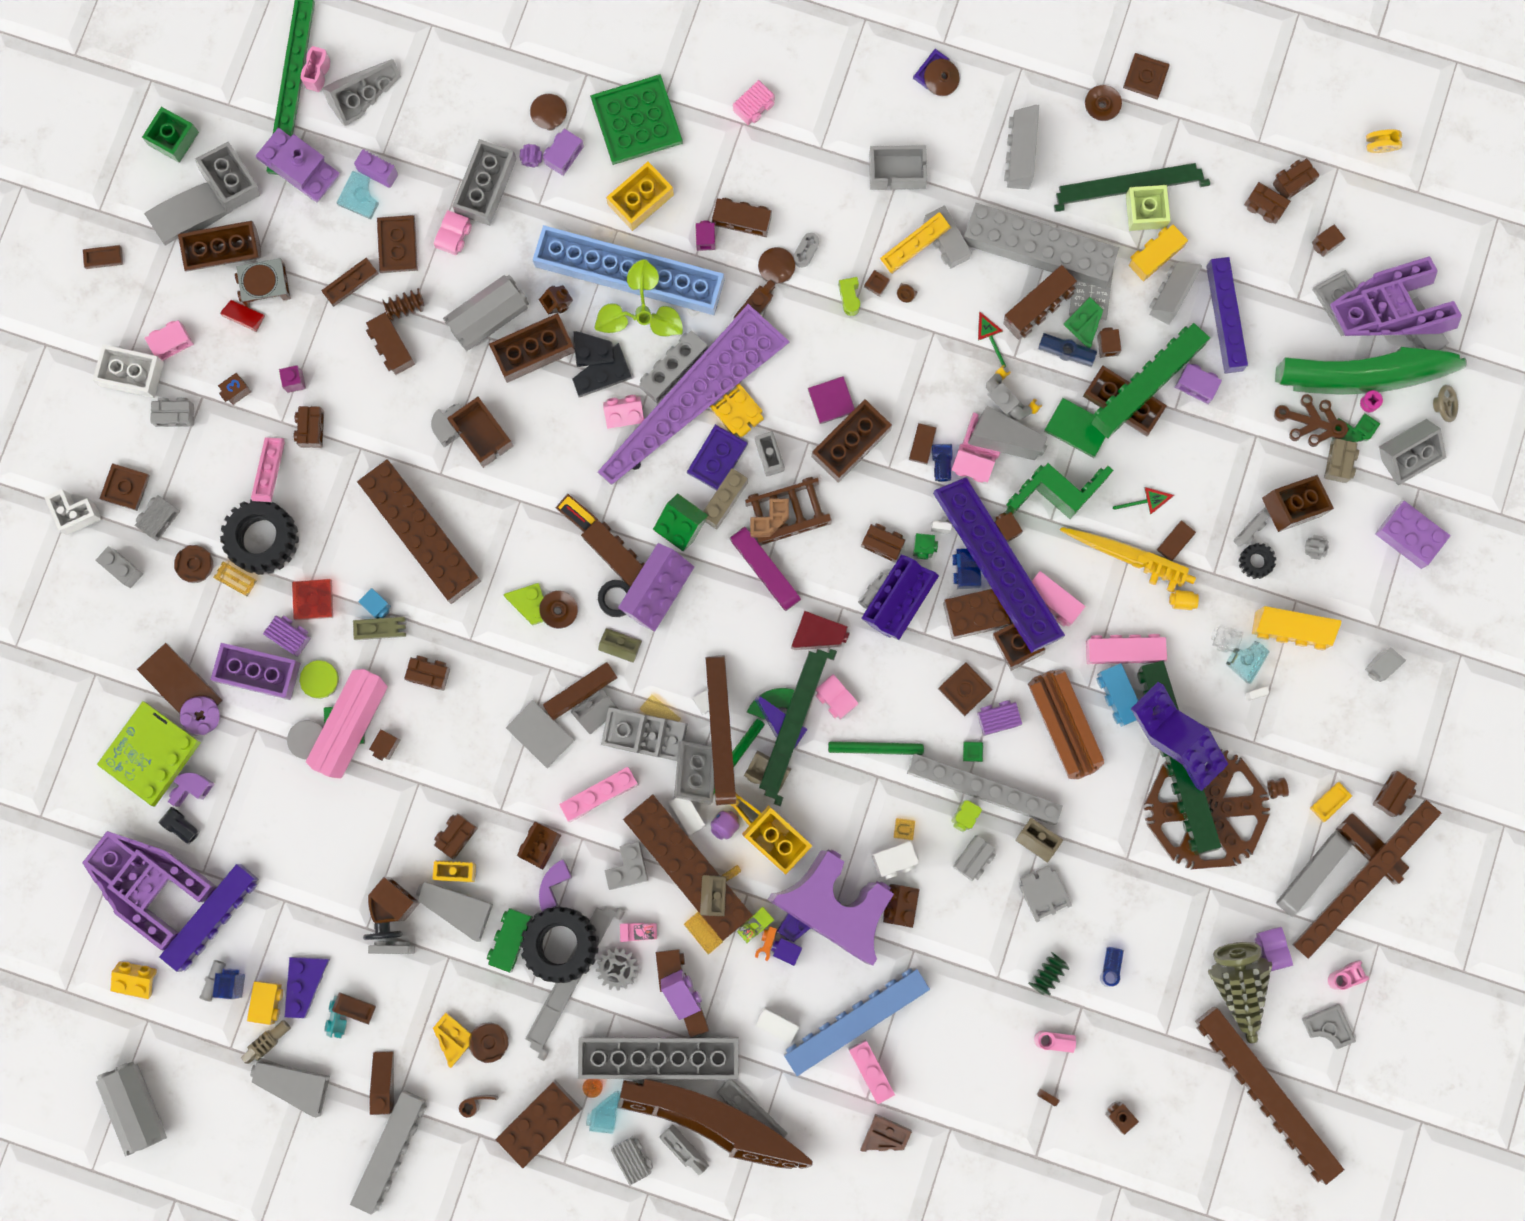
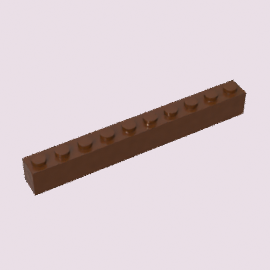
M1212 1007L1195 1021L1198 1025L1196 1029L1203 1037H1208L1211 1041L1209 1043L1210 1047L1214 1052H1219L1222 1055L1223 1059L1221 1060L1228 1069H1233L1236 1073L1234 1075L1235 1079L1239 1084H1244L1247 1087L1249 1097L1253 1101H1258L1261 1105L1260 1111L1265 1117H1270L1274 1122L1272 1124L1274 1129L1279 1134L1283 1133L1287 1138L1284 1141L1291 1150L1295 1149L1298 1152L1299 1156L1297 1158L1304 1166L1308 1165L1312 1170L1310 1174L1317 1183L1321 1182L1327 1185L1345 1169L1217 1007Z

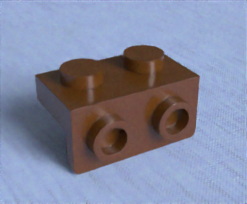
M535 821L530 827L525 841L521 844L517 857L543 870L561 834Z
M890 884L889 887L891 888L889 891L894 893L884 910L883 922L913 928L920 889Z

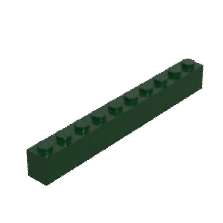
M1164 660L1141 666L1137 677L1145 690L1143 691V696L1159 682L1164 685L1176 709L1179 710ZM1160 750L1162 757H1165L1167 765H1165L1167 775L1171 776L1173 781L1171 784L1172 792L1174 795L1177 794L1179 801L1177 802L1178 811L1184 817L1183 828L1189 834L1190 840H1188L1191 852L1194 851L1195 856L1219 850L1222 847L1204 789L1200 791L1195 787L1183 764Z

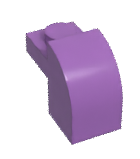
M181 774L173 781L179 786L171 791L168 803L175 807H180L189 793L203 800L214 783L199 774Z

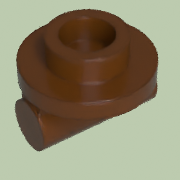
M901 283L897 289L898 298L905 303L911 302L918 293L908 284Z

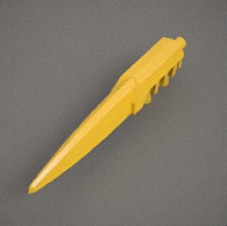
M1065 527L1060 528V531L1094 549L1131 564L1136 568L1144 567V573L1147 574L1149 572L1152 574L1149 580L1150 584L1156 585L1159 577L1163 581H1170L1167 587L1169 592H1174L1176 585L1182 587L1185 581L1194 584L1196 577L1188 574L1189 568L1153 553L1096 534Z

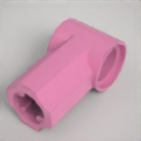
M1039 1031L1034 1037L1036 1046L1044 1050L1074 1053L1076 1048L1075 1035ZM1044 1035H1047L1049 1038V1042L1047 1045L1043 1046L1041 1044V1038Z

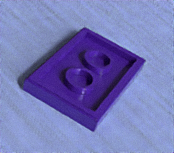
M715 424L687 470V474L717 491L730 470L735 467L748 443Z

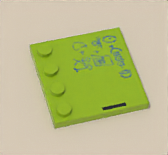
M142 701L97 765L149 805L155 807L201 742L151 705Z

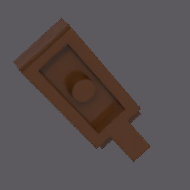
M769 280L764 287L759 286L735 314L734 319L747 304L761 315L771 302L773 297L771 292L776 284Z

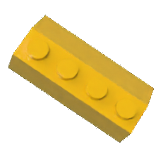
M1264 606L1255 612L1252 634L1257 635L1259 639L1268 640L1270 637L1275 638L1280 643L1291 641L1295 642L1297 646L1307 647V645H1312L1314 649L1326 650V648L1333 646L1342 620Z

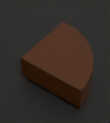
M1039 1089L1037 1093L1038 1097L1053 1106H1057L1060 1101L1042 1089Z

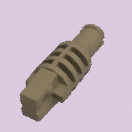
M282 1020L271 1031H265L247 1047L249 1050L241 1057L244 1063L249 1064L254 1059L257 1061L277 1045L278 1039L291 1029L290 1025L285 1020Z

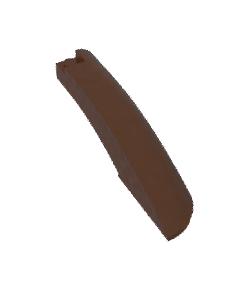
M645 1079L643 1084L623 1080L617 1105L619 1109L651 1115L679 1124L709 1139L727 1151L730 1158L785 1169L797 1167L805 1169L813 1165V1161L780 1134L753 1117L721 1101L688 1089Z

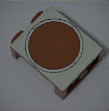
M281 258L236 266L235 280L240 287V291H237L239 301L246 307H250L251 301L280 296L283 301L291 299L286 267Z

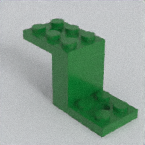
M1049 463L1044 467L1040 465L1032 475V480L1027 479L1021 486L1020 494L1015 493L1009 499V502L1006 504L1008 508L1005 512L1007 514L1010 512L1014 514L1030 495L1037 490L1065 516L1071 519L1114 470L1109 466L1105 469L1100 468L1092 477V483L1088 481L1080 491Z

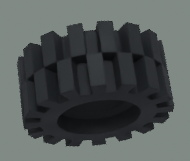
M1255 543L1245 548L1241 552V557L1238 561L1241 563L1239 567H1242V573H1246V576L1252 577V579H1261L1271 573L1276 566V557L1273 556L1275 552L1270 551V546L1266 547L1264 543ZM1254 554L1261 555L1264 558L1263 567H1254L1250 561L1251 556Z

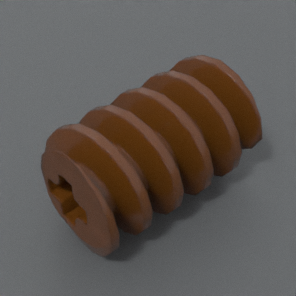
M417 288V294L410 290V296H407L403 292L402 299L396 294L395 301L388 297V303L383 300V304L391 321H394L395 315L399 319L402 318V312L406 317L409 316V310L413 314H416V308L423 312L424 301L420 289Z

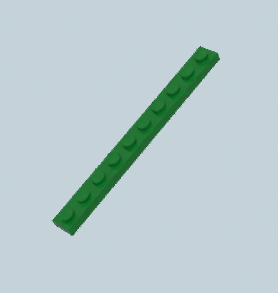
M314 0L294 1L273 133L278 128L290 137L294 133L302 84L301 72L305 66L315 5ZM267 167L266 171L268 174L278 175L269 167Z

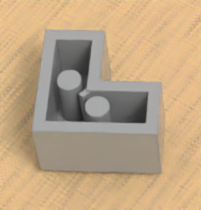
M636 842L619 846L624 866L605 870L609 890L648 881L640 843Z

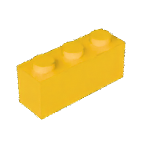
M1174 224L1169 228L1164 227L1158 233V238L1155 240L1153 238L1144 245V250L1141 252L1138 250L1130 257L1132 260L1128 266L1143 282L1187 244L1188 239Z

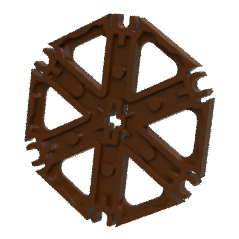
M1228 750L1223 752L1228 765L1204 788L1207 802L1210 805L1209 808L1212 810L1211 815L1221 847L1226 853L1223 859L1202 860L1199 855L1195 856L1194 851L1191 852L1188 840H1190L1188 832H1185L1179 847H1174L1162 832L1161 826L1163 823L1184 821L1183 814H1180L1178 811L1177 802L1162 803L1158 800V794L1164 780L1167 777H1171L1167 775L1164 764L1161 765L1144 805H1152V807L1144 808V811L1149 810L1152 812V816L1145 818V821H1154L1152 824H1146L1172 861L1178 855L1176 864H1180L1181 860L1185 859L1187 861L1185 868L1191 867L1193 862L1190 870L1237 866L1234 861L1237 864H1241L1239 855L1243 854L1246 859L1253 855L1270 814H1262V812L1270 811V808L1262 806V802L1269 800V798L1260 797V795H1268L1241 757L1237 764L1235 762L1238 760V755H1234L1232 760L1227 758ZM1237 771L1243 773L1253 787V794L1250 796L1224 798L1234 773ZM1255 816L1257 824L1250 840L1243 841L1226 819L1227 817Z

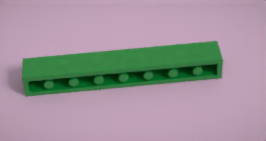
M1195 323L1189 328L1185 326L1178 333L1179 337L1177 339L1173 337L1166 345L1168 348L1165 351L1161 349L1154 356L1156 359L1153 362L1149 360L1143 366V372H1137L1130 379L1131 383L1129 385L1125 383L1118 390L1119 394L1116 397L1113 395L1106 402L1107 406L1104 409L1100 407L1093 414L1095 418L1091 424L1106 438L1109 439L1206 345L1210 337Z

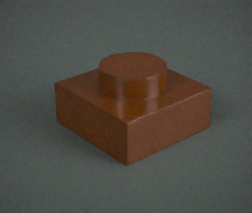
M874 270L865 283L864 288L880 297L889 284L890 279Z

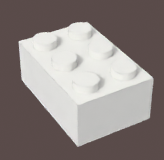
M102 344L93 381L101 387L155 398L164 362L158 356Z

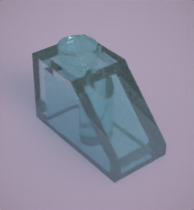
M615 1091L591 1111V1114L588 1113L586 1126H590L589 1131L614 1133L619 1091Z

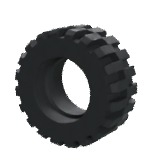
M250 499V503L244 501L240 503V508L234 507L230 510L232 515L230 517L226 515L224 520L227 523L221 526L220 531L223 532V535L220 536V542L224 544L222 549L228 555V559L246 572L263 575L264 572L268 574L274 573L276 568L282 569L285 561L289 563L292 560L290 555L291 553H296L295 543H299V537L296 535L298 529L294 524L293 518L283 508L274 502H260ZM267 520L276 529L274 543L266 551L253 554L244 546L245 532L253 523Z
M567 907L543 909V912L535 914L534 919L529 920L526 924L528 927L526 931L523 930L521 935L523 936V942H520V948H523L521 956L526 961L525 965L528 970H532L533 975L553 983H568L581 978V975L586 974L590 970L589 967L594 965L596 961L594 958L599 950L597 948L599 939L595 934L596 929L594 925H591L590 920L582 915L581 912ZM557 926L569 928L577 939V949L571 960L562 964L549 961L543 952L545 935L550 929Z

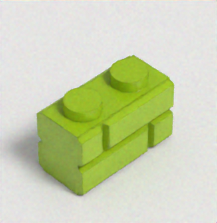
M968 800L961 802L957 809L958 812L954 814L951 820L954 823L953 827L961 832L972 829L982 809Z

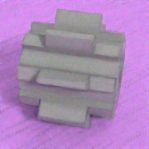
M1313 535V538L1306 540L1305 554L1309 555L1311 559L1320 560L1321 557H1326L1329 542L1323 536Z

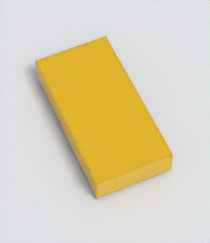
M1337 782L1310 809L1322 822H1326L1352 795L1340 782Z

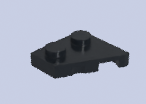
M573 331L577 367L614 362L612 341Z

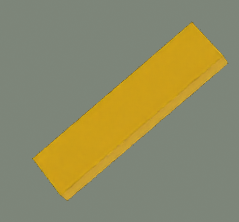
M939 212L880 259L892 274L952 227L941 212Z

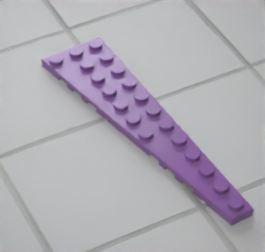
M747 304L597 473L611 485L790 343V341Z

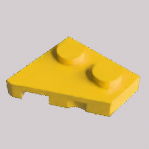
M446 1012L433 1027V1030L439 1040L441 1050L444 1052L447 1064L452 1068L469 1048L471 1032Z

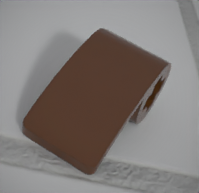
M479 1095L467 1098L459 1105V1112L463 1117H472L479 1111L478 1099L498 1100L499 1098L496 1095ZM467 1103H469V1105H473L471 1113L469 1112V1110H465Z

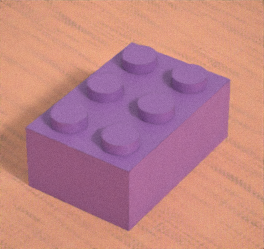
M1402 501L1394 508L1375 533V535L1420 569L1430 564L1451 536L1406 501Z

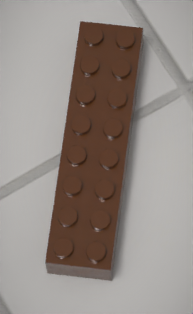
M388 459L357 481L450 604L481 582L480 578Z
M652 794L623 820L700 913L702 876L720 875ZM726 883L725 916H701L719 938L724 941L753 915Z

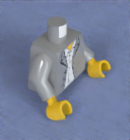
M1002 365L986 383V388L989 391L987 395L1012 419L1021 420L1031 413L1036 414L1042 407V405L1035 404L1037 399H1033L1028 406H1024L1001 382L1011 373L1010 371L1005 372L1003 369L1005 365Z

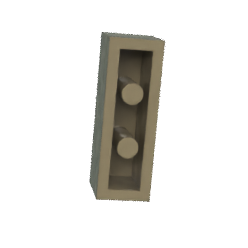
M733 468L730 470L703 511L709 515L705 521L707 524L715 529L719 528L748 484L747 477Z

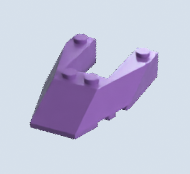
M1430 256L1377 272L1366 282L1360 283L1356 289L1350 293L1347 292L1330 304L1345 336L1441 334L1457 329L1462 317L1454 301L1422 311H1417L1408 294L1409 291L1434 284L1438 270Z
M109 831L104 834L82 862L93 881L97 883L102 891L104 898L113 908L114 914L160 950H165L178 934L176 930L148 909V906L166 883L171 880L198 902H205L217 888L206 877L169 852Z

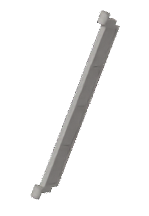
M598 907L595 909L590 923L594 925L596 929L595 934L599 939L597 947L612 919L615 917L621 920L625 913L624 910L618 908L615 912L608 907H605L604 910ZM576 944V946H575V948H574L572 954L570 955L568 961L571 960L572 957L574 956V954H575V952H576V949H577V944ZM581 978L568 983H555L525 1038L531 1042L530 1048L539 1052L537 1058L545 1061L549 1053L543 1047Z

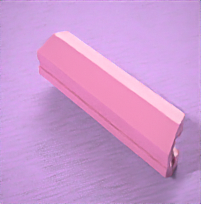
M365 669L352 670L306 760V763L313 770L332 778L341 779L387 690L388 686L380 676L372 674Z

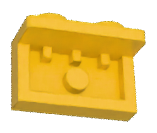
M119 961L111 973L110 991L149 999L152 995V981L157 973V969Z

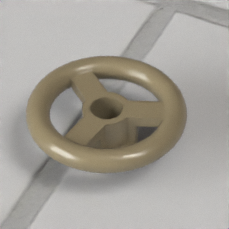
M1450 385L1442 386L1438 397L1433 400L1434 411L1440 412L1441 417L1446 422H1453L1458 413L1457 395ZM1446 390L1450 394L1448 398L1444 395Z

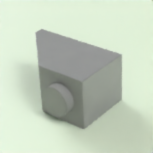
M1388 648L1379 652L1365 670L1371 679L1381 682L1393 674L1406 660L1394 649Z

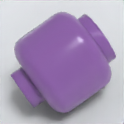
M720 811L711 821L712 834L720 840L730 839L739 829L738 816L732 811Z

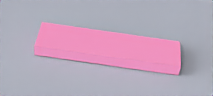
M284 438L264 439L251 495L252 501L272 502L285 444Z

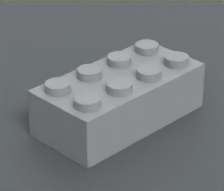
M481 139L478 140L452 205L455 213L474 221L491 225L517 160L513 150Z

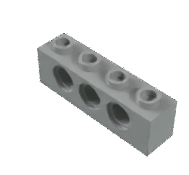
M692 330L688 334L684 333L680 337L679 343L675 347L672 346L666 352L667 356L663 360H658L653 366L654 369L640 379V389L658 403L708 349V345ZM688 349L691 352L689 355L684 356L681 354V351ZM672 362L678 364L675 369L668 368V365ZM663 376L665 379L663 382L658 383L655 381V378Z

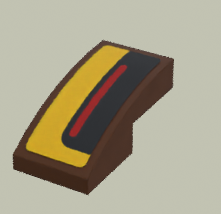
M568 493L555 507L583 533L598 520Z

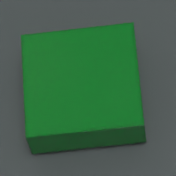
M963 742V761L983 762V742Z

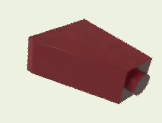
M804 611L791 649L806 650L841 647L842 642L846 643L850 634L846 632L848 626Z

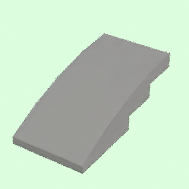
M206 182L160 203L145 212L144 215L166 246L177 239L178 234L196 231L199 228L203 230L230 212H226Z
M609 707L601 745L677 761L678 744L680 740H685L688 724Z

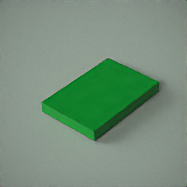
M1064 398L1060 401L1044 432L1092 458L1096 456L1106 438L1091 424L1095 418L1092 413Z

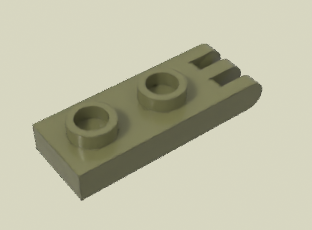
M406 618L353 620L354 640L406 637V632H398V630L406 629V625H398V622H405Z

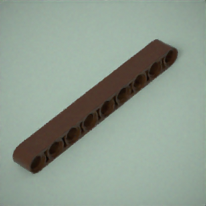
M725 655L705 657L716 806L736 804Z

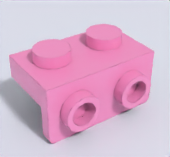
M628 395L625 399L609 398L606 402H603L607 429L640 424L644 421L640 396Z

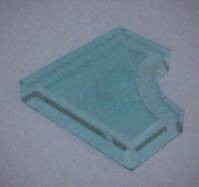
M352 171L337 201V205L371 220L379 203L369 193L370 178Z
M1254 641L1245 650L1235 648L1226 665L1246 683L1251 684L1270 651L1260 642Z

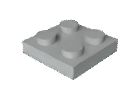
M374 941V945L368 946V954H415V946H410V942L403 941L394 942V945H390V941Z

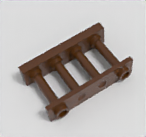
M808 477L803 479L802 483L762 495L756 493L748 496V499L745 500L746 507L753 506L755 516L764 517L760 503L769 499H778V497L789 494L797 519L795 521L796 524L790 526L784 523L771 537H756L760 546L831 524L830 514L825 515L822 512L814 486L819 485L818 478ZM807 489L815 513L814 518L809 520L804 518L796 492Z

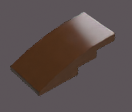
M167 643L162 645L137 668L139 673L178 713H180L183 704L193 697H209L216 702L217 706L223 701L205 680ZM202 710L194 713L197 720L205 718L203 715L204 711Z

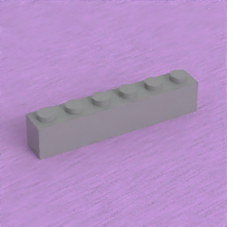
M406 1090L401 1092L352 1198L351 1206L370 1215L381 1209L384 1202L381 1198L384 1192L389 1191L393 1182L390 1180L393 1173H397L401 1165L399 1159L402 1154H406L410 1144L407 1141L410 1135L414 1136L418 1128L416 1124L418 1117L422 1118L426 1111L425 1099Z

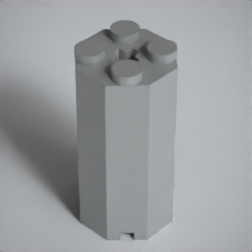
M503 275L443 317L446 325L451 328V332L466 352L528 309L527 297L521 289L517 291L516 283L510 275L507 277Z
M134 1062L125 1063L116 1067V1072L115 1070L108 1071L97 1076V1087L125 1157L167 1138L138 1064H134Z

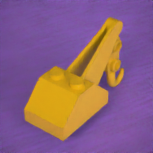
M736 793V804L730 805L735 808L749 825L742 835L786 875L812 847L811 843L772 807L768 805L761 813ZM739 800L759 815L753 822L738 806Z

